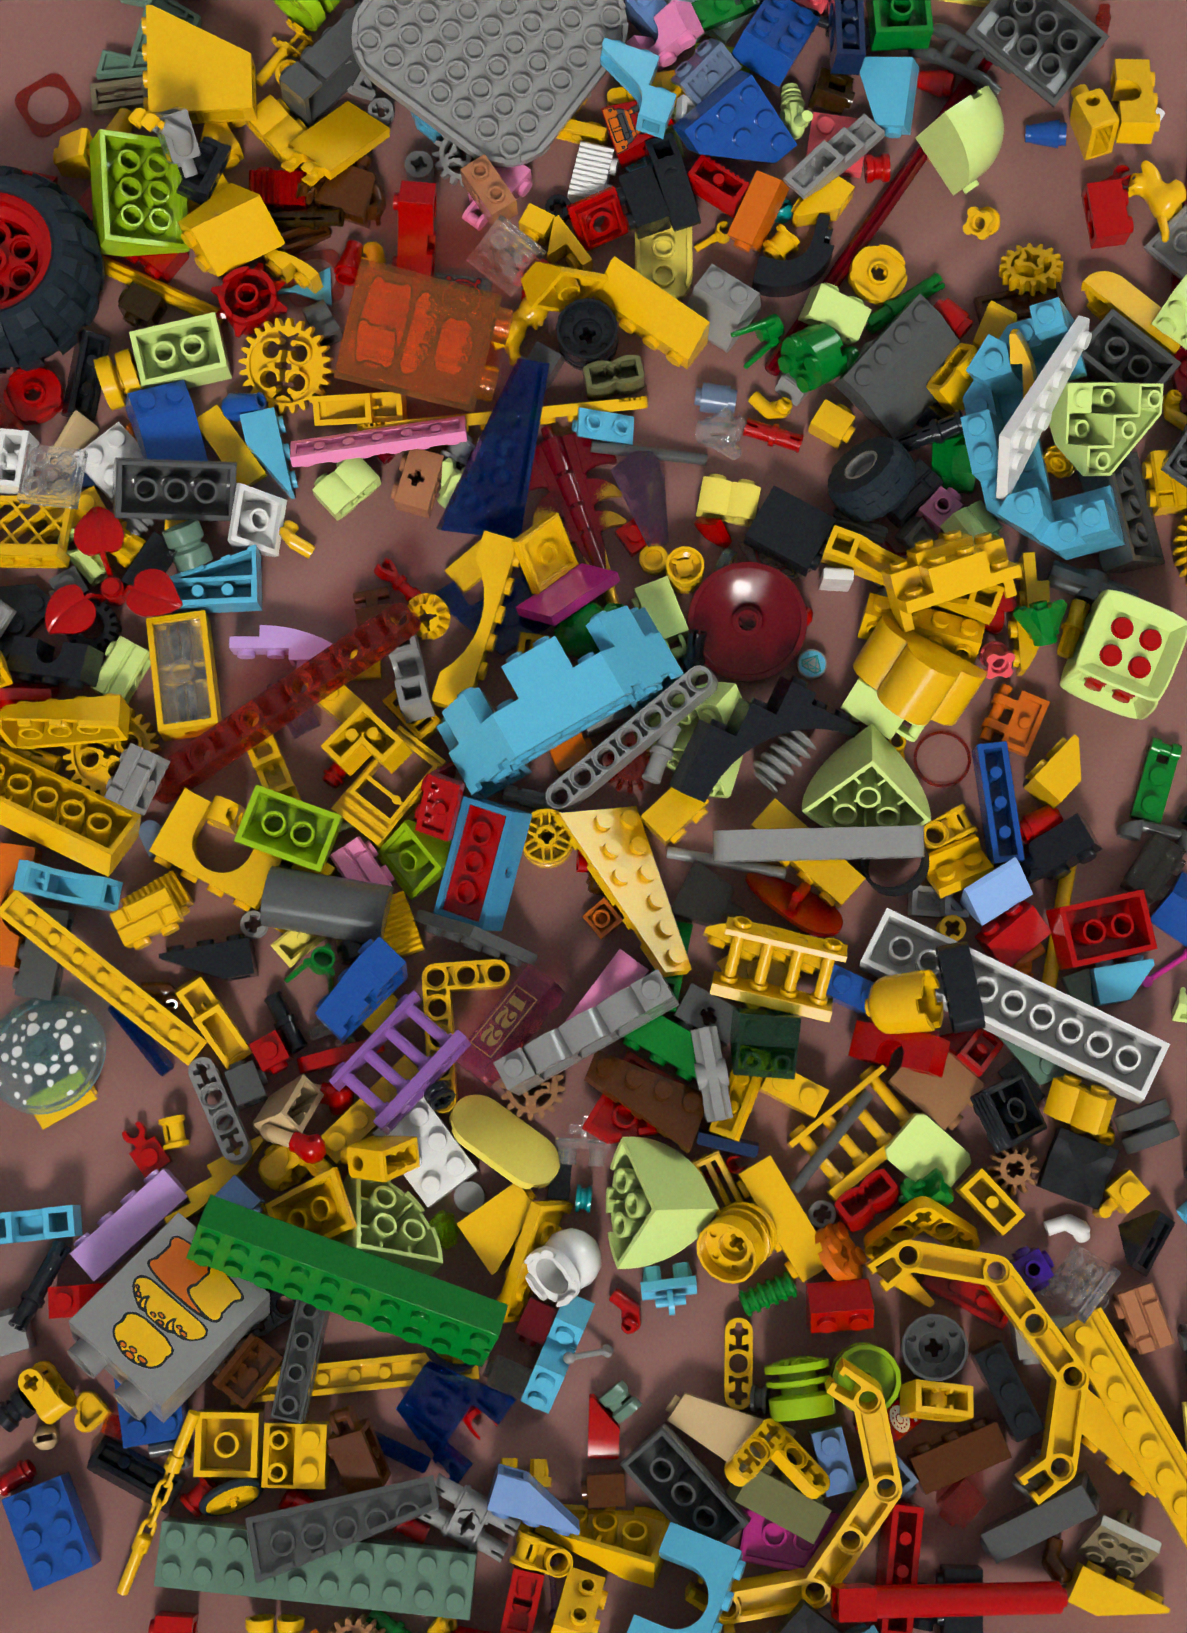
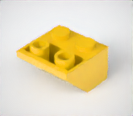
M1075 734L1069 740L1062 737L1045 755L1050 760L1047 762L1042 759L1026 776L1029 782L1024 789L1043 806L1048 804L1054 809L1081 781L1079 737Z
M289 1421L265 1422L261 1488L324 1490L329 1485L330 1456L327 1451V1439L331 1435L330 1421H306L302 1424Z

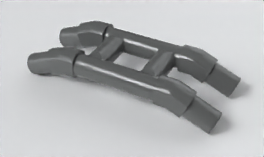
M933 23L934 31L932 34L937 38L948 41L941 53L932 47H928V49H908L909 56L921 58V60L932 64L935 63L970 80L971 83L980 88L989 86L995 97L999 94L1002 87L991 80V77L978 70L979 64L985 58V60L991 62L996 67L999 66L1008 74L1011 73L968 36L942 23ZM958 46L974 52L966 65L951 58Z

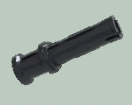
M957 409L953 415L940 420L937 418L931 419L929 425L894 439L898 440L908 452L934 442L936 444L945 443L947 438L960 433L964 435L960 417H963V413L960 409Z

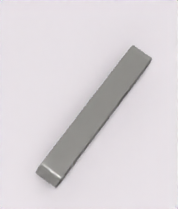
M699 665L689 669L552 783L545 794L548 805L561 812L574 810L708 699L717 689L718 681L716 676L705 666ZM708 675L707 685L703 688H696L695 681L698 676ZM678 694H684V704L679 708H673V698ZM655 713H660V724L656 727H650L649 718ZM636 732L638 735L637 743L632 747H627L626 737L630 733ZM608 752H613L614 762L609 766H604L602 762L603 756ZM585 771H590V782L581 786L579 782L580 775ZM562 790H566L568 793L567 801L562 805H558L556 801L557 794Z
M924 826L713 831V862L925 857Z

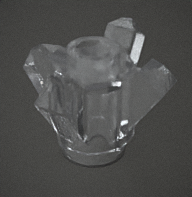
M725 407L712 417H706L705 420L697 422L696 440L699 444L712 447L731 460L738 459L741 456V447L736 445V441L740 440L741 430L745 428L747 421L741 415L733 417L732 411Z

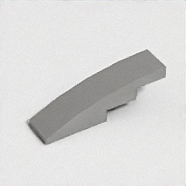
M863 114L848 129L843 127L828 142L823 140L783 178V181L805 199L826 186L862 158L884 138L885 131L867 115Z

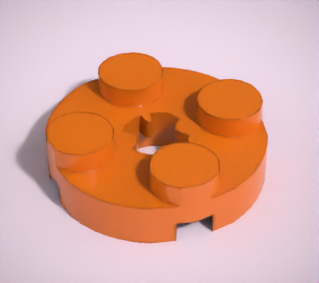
M837 1222L835 1224H827L817 1230L815 1233V1245L819 1242L821 1243L823 1251L818 1253L831 1277L836 1281L861 1279L863 1275L862 1265L867 1262L864 1251L860 1247H856L849 1237L847 1227L842 1222Z

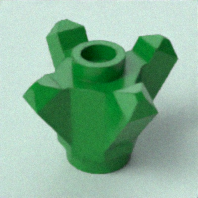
M1058 599L1053 603L1047 602V600L1036 601L1029 604L1030 608L1017 606L1014 609L1013 616L1029 634V638L1033 640L1034 646L1050 645L1058 642L1057 634H1059V627L1068 604L1063 599Z

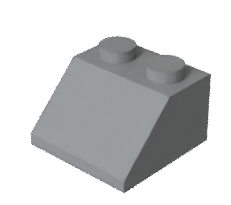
M711 264L695 285L687 307L710 322L708 341L728 353L740 337H731V332L747 327L760 311V293L714 264Z

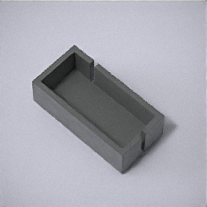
M358 2L353 8L346 9L341 15L340 20L333 27L326 28L320 39L313 46H308L304 49L300 56L301 61L288 65L279 77L283 101L290 109V112L308 128L327 112L348 91L347 89L351 85L353 86L361 71L354 57L351 42L353 20L361 2Z

